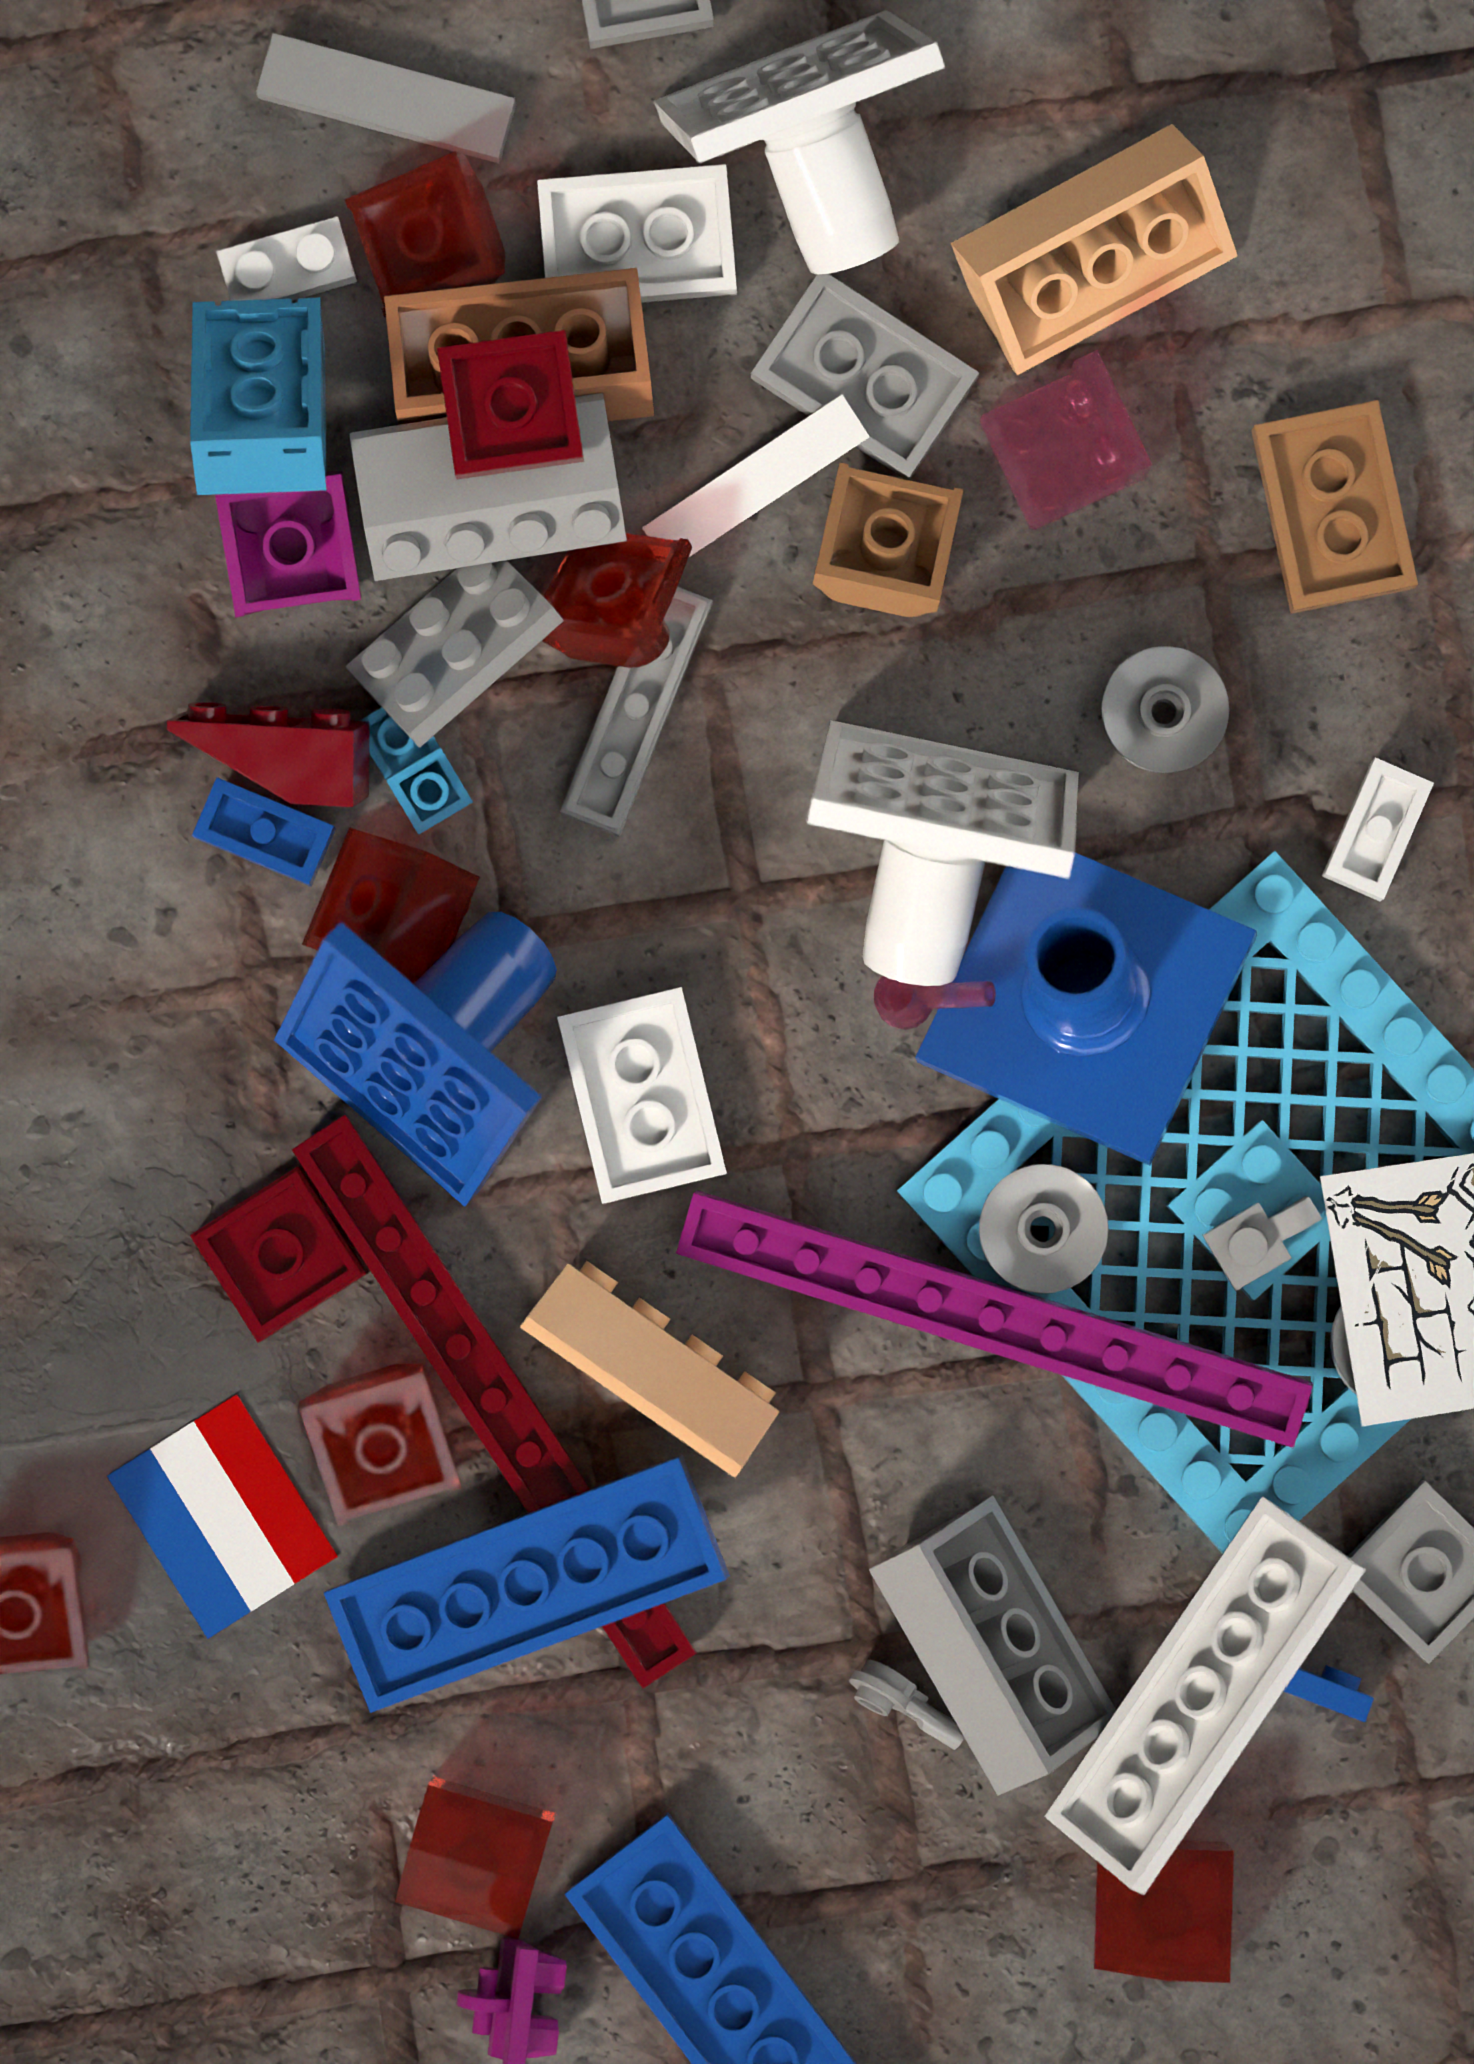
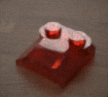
M457 151L344 199L347 208L352 211L384 306L381 309L385 318L384 296L494 284L500 275L505 273V250L483 185L464 154Z
M626 533L627 541L568 550L543 596L564 621L548 634L542 642L559 650L569 658L614 666L637 668L656 660L665 651L670 640V630L664 617L672 602L692 550L689 540L680 538L678 541Z
M400 1363L328 1384L299 1401V1411L338 1526L347 1524L348 1520L444 1490L452 1489V1491L462 1488L434 1399L433 1386L423 1364Z
M52 1532L0 1537V1674L77 1666L78 1669H87L89 1667L86 1626L79 1578L82 1561L79 1550L74 1544V1538Z

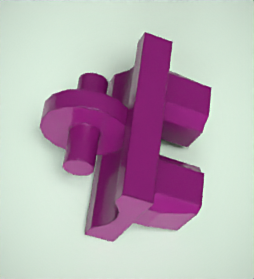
M501 1938L498 1969L479 1967L477 1989H461L458 1991L457 2006L474 2011L472 2033L490 2035L488 2045L489 2056L503 2060V2064H525L526 2058L551 2056L557 2053L558 2020L552 2016L531 2015L534 1993L561 1994L565 1985L567 1963L564 1959L557 1955L539 1951L520 1939Z

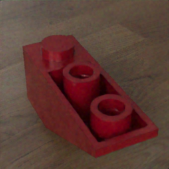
M193 702L188 704V711H184L167 720L168 731L291 804L354 807L369 797L370 721L350 720V711L316 709L311 711V718L288 717V708L284 706H252L249 708V714L226 713V704Z

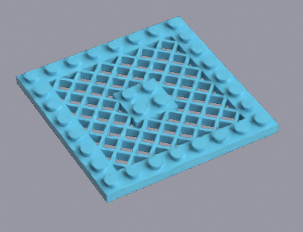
M1276 851L1271 853L1209 909L1257 930V937L1239 974L1238 1001H1227L1222 1010L1237 1012L1236 1046L1206 1045L1202 1055L1235 1057L1234 1091L1201 1089V1056L1189 1081V1089H1186L1182 1096V1099H1188L1187 1134L1165 1133L1161 1142L1186 1144L1185 1179L1151 1177L1152 1163L1149 1166L1140 1162V1177L1106 1175L1107 1147L1097 1142L1095 1174L1077 1173L1090 1184H1094V1189L1100 1196L1104 1206L1105 1185L1139 1186L1138 1222L1108 1220V1230L1137 1231L1136 1267L1102 1265L1101 1258L1096 1268L1090 1274L1089 1307L1071 1288L1054 1293L1028 1292L1006 1282L994 1271L984 1255L979 1236L980 1215L988 1197L987 1195L1003 1178L1016 1171L1019 1166L1049 1139L1052 1138L1050 1165L1060 1167L1063 1137L1088 1139L1001 1099H998L896 1191L974 1277L1112 1320L1133 1321V1326L1144 1329V1322L1178 1324L1177 1340L1189 1343V1324L1223 1326L1222 1354L1233 1357L1235 1327L1268 1329L1266 1365H1256L1288 1375L1311 1376L1313 1388L1310 1394L1309 1412L1304 1413L1302 1420L1307 1423L1299 1430L1294 1448L1282 1445L1274 1452L1275 1442L1263 1439L1262 1455L1229 1453L1230 1428L1218 1424L1216 1450L1186 1417L1187 1414L1063 1376L1222 1554L1228 1548L1262 1496L1300 1521L1411 1420L1406 1419L1362 1426L1357 1395L1348 1387L1322 1409L1323 1377L1341 1378L1336 1368H1324L1325 1332H1331L1333 1323H1326L1327 1287H1338L1337 1278L1328 1277L1329 1242H1331L1321 1180L1319 1183L1290 1150L1321 1151L1320 1176L1332 1175L1333 1152L1366 1154L1365 1170L1378 1168V1154L1411 1156L1410 1163L1423 1161L1424 1157L1446 1158L1474 1153V1069ZM1269 943L1282 959L1252 956ZM1251 968L1284 970L1283 1004L1250 1002ZM1296 974L1325 1006L1295 1004ZM1249 1013L1282 1014L1281 1049L1248 1047ZM1294 1015L1327 1017L1326 1051L1293 1049ZM1339 1021L1368 1053L1338 1052ZM1247 1057L1280 1059L1279 1094L1246 1092ZM1292 1060L1325 1062L1324 1096L1291 1094ZM1337 1062L1370 1064L1368 1098L1336 1097ZM1382 1069L1412 1101L1381 1099ZM1200 1100L1233 1102L1232 1136L1198 1134ZM1245 1102L1278 1104L1277 1135L1263 1120L1259 1121L1244 1134ZM1290 1105L1323 1106L1321 1141L1289 1139ZM1335 1107L1368 1109L1366 1143L1334 1142ZM1380 1109L1413 1111L1411 1146L1379 1144ZM1425 1116L1454 1148L1424 1147ZM1198 1145L1231 1146L1196 1178ZM1151 1187L1184 1189L1166 1205L1181 1224L1149 1222ZM1309 1196L1322 1219L1282 1241L1292 1257L1290 1260L1240 1288L1251 1301H1254L1270 1287L1268 1319L1235 1318L1236 1291L1225 1273L1220 1271L1192 1270L1193 1239L1195 1238L1218 1263L1202 1234L1256 1202H1259L1269 1218L1297 1200ZM1037 1217L1032 1221L1030 1226H1047V1241L1053 1236L1054 1226L1048 1218ZM1149 1232L1182 1234L1180 1269L1147 1268ZM1317 1244L1315 1277L1283 1275ZM1101 1275L1135 1276L1133 1312L1099 1310ZM1146 1277L1180 1279L1178 1315L1145 1313ZM1192 1279L1225 1281L1223 1317L1190 1315ZM1282 1284L1315 1286L1313 1322L1280 1320ZM1280 1329L1313 1331L1311 1367L1278 1365ZM1229 1463L1255 1464L1260 1466L1243 1480Z

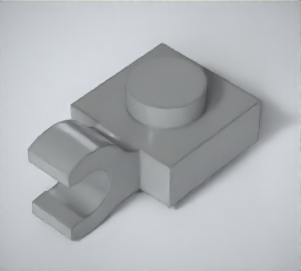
M1309 1196L1297 1200L1269 1218L1259 1202H1256L1205 1232L1202 1236L1232 1287L1237 1291L1290 1260L1292 1257L1282 1241L1320 1221L1322 1217Z

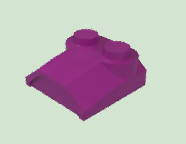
M327 471L326 490L215 494L235 618L264 610L334 600L357 601L362 599L349 515V497L345 489L343 471Z

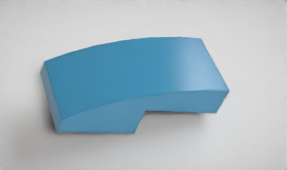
M382 707L360 720L370 721L369 753L418 835L473 803L434 736L419 748Z

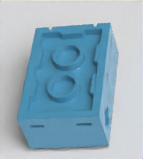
M320 297L298 298V303H292V298L221 301V306H215V301L192 302L190 444L197 495L326 490L325 343Z

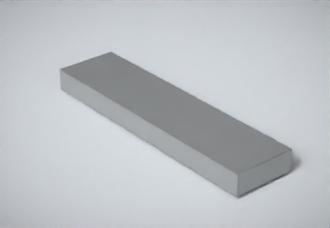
M275 33L272 34L256 90L257 97L261 100L500 164L516 107L515 98Z
M653 578L560 813L562 815L620 837L713 605V600Z

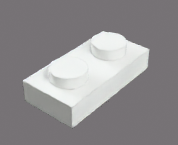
M338 216L217 251L231 301L291 298L293 301L357 282Z
M1374 758L1367 770L1322 877L1375 900L1382 901L1385 898L1434 783L1378 758Z

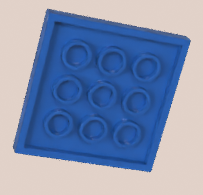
M1075 852L1069 878L1006 865L961 960L957 976L950 983L915 1058L917 1063L1150 1166L1256 940L1257 930Z
M489 912L457 938L419 979L412 984L340 922L324 938L274 1041L466 1207L482 1189L542 1098V1096L494 1056L491 1051L539 1001L555 980L557 968L553 956L544 942L529 927L503 912Z

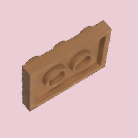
M1378 400L1253 426L1251 430L1291 614L1411 590L1417 587V576Z

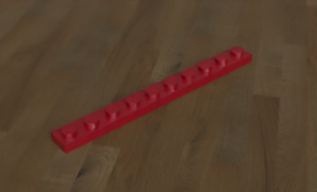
M343 1115L291 1149L526 1511L529 1513L590 1490L591 1488L349 1117ZM666 1603L602 1626L642 1689L697 1654L696 1649Z

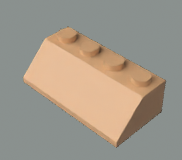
M1173 124L951 243L969 292L1017 375L1237 257L1205 158Z
M586 1261L580 1271L571 1264H567L520 1328L736 1478L780 1412L769 1404L776 1392L746 1371L743 1372L738 1381L717 1367L723 1355L693 1334L685 1344L664 1330L671 1319L640 1297L633 1307L626 1304L611 1293L618 1282L590 1262Z

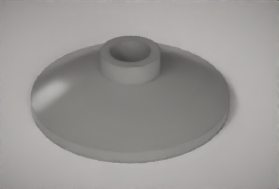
M1152 647L1130 656L1114 671L1105 687L1102 698V722L1110 743L1125 760L1146 771L1176 773L1198 765L1219 745L1228 724L1229 700L1220 676L1202 657L1178 647ZM1158 702L1170 704L1175 714L1173 721L1168 724L1156 722L1151 714L1152 706Z
M1038 1164L1023 1167L1010 1173L992 1189L981 1211L979 1236L986 1259L994 1271L1006 1282L1028 1292L1054 1293L1077 1285L1096 1268L1107 1245L1108 1218L1100 1196L1082 1176L1057 1165ZM1037 1217H1046L1053 1223V1236L1046 1242L1035 1240L1030 1233V1225Z

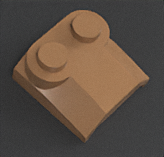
M839 463L813 585L834 601L899 616L917 617L926 613L937 612L963 489L954 488V490L854 469L848 467L849 464Z

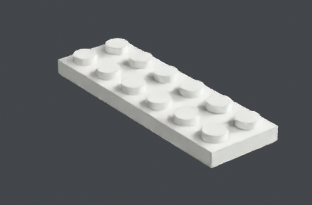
M1262 1496L1044 1817L1131 1890L1144 1895L1357 1584L1365 1569L1275 1503Z

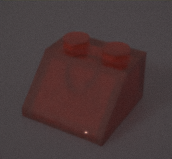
M349 827L302 945L318 951L324 938L342 922L401 975L414 984L454 942L462 920L470 908L471 898L480 877L427 851Z
M433 1776L426 1789L395 1902L519 1939L556 1813Z
M1181 1840L1144 1895L1131 1890L1096 1860L1094 1969L1162 1981L1230 1983L1233 1849L1226 1842Z

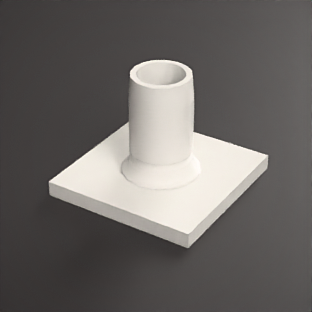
M885 10L656 99L654 103L662 125L699 163L757 140H764L767 145L765 147L766 157L795 239L811 273L828 274L864 264L883 255L899 243L890 201L861 116L854 110L856 102L942 69L945 66L937 42L888 10Z
M831 720L807 823L884 839L866 922L862 955L864 963L876 973L908 984L939 986L951 983L957 976L968 941L985 861L1069 878L1075 850L1079 772Z

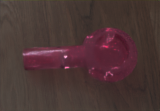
M881 976L875 986L873 998L875 1007L884 1022L891 1027L908 1030L916 1028L925 1022L933 1009L991 1007L995 1002L996 991L991 981L922 986Z

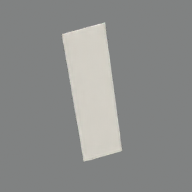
M840 395L642 527L668 569L671 570L870 436L844 396Z

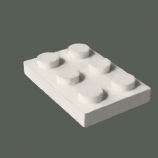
M726 164L537 180L545 278L637 268L641 302L737 295Z
M682 987L557 1017L602 1204L727 1174Z

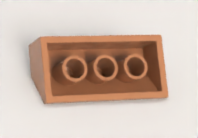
M637 268L384 296L394 403L398 425L447 417L437 348L560 330L566 331L575 397L603 393L608 421L654 416Z

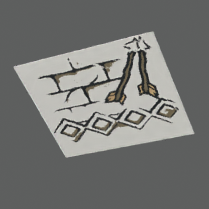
M1474 1153L1320 1176L1361 1425L1368 1426L1474 1409Z

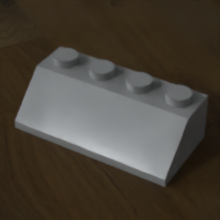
M603 393L575 397L584 462L456 480L447 417L350 433L362 519L374 580L380 581L627 541Z
M993 1495L909 1542L869 1569L997 1795L1050 1774L1100 1736L1115 1714L1116 1709Z

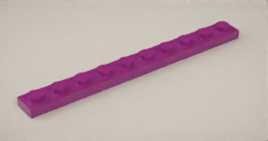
M699 1190L693 1193L676 1251L678 1255L1292 1448L1295 1446L1313 1388V1382Z

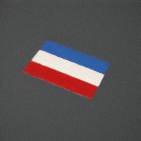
M237 1394L107 1475L207 1639L338 1557Z

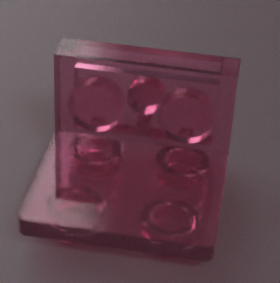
M1098 350L1074 360L1069 375L991 410L980 417L979 424L1031 530L1040 529L1145 480L1152 467L1148 454Z

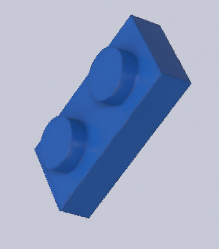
M216 777L192 836L197 840L312 887L336 828L329 823Z
M1325 1665L1321 1676L1299 1668L1284 1689L1286 1693L1362 1722H1366L1374 1700L1367 1693L1358 1690L1362 1678L1329 1665Z

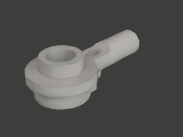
M868 1659L861 1671L855 1670L852 1673L849 1682L857 1689L854 1699L869 1710L883 1716H888L891 1709L898 1710L916 1721L922 1731L953 1750L957 1749L964 1740V1736L955 1720L927 1704L929 1698L916 1690L917 1686L892 1668Z

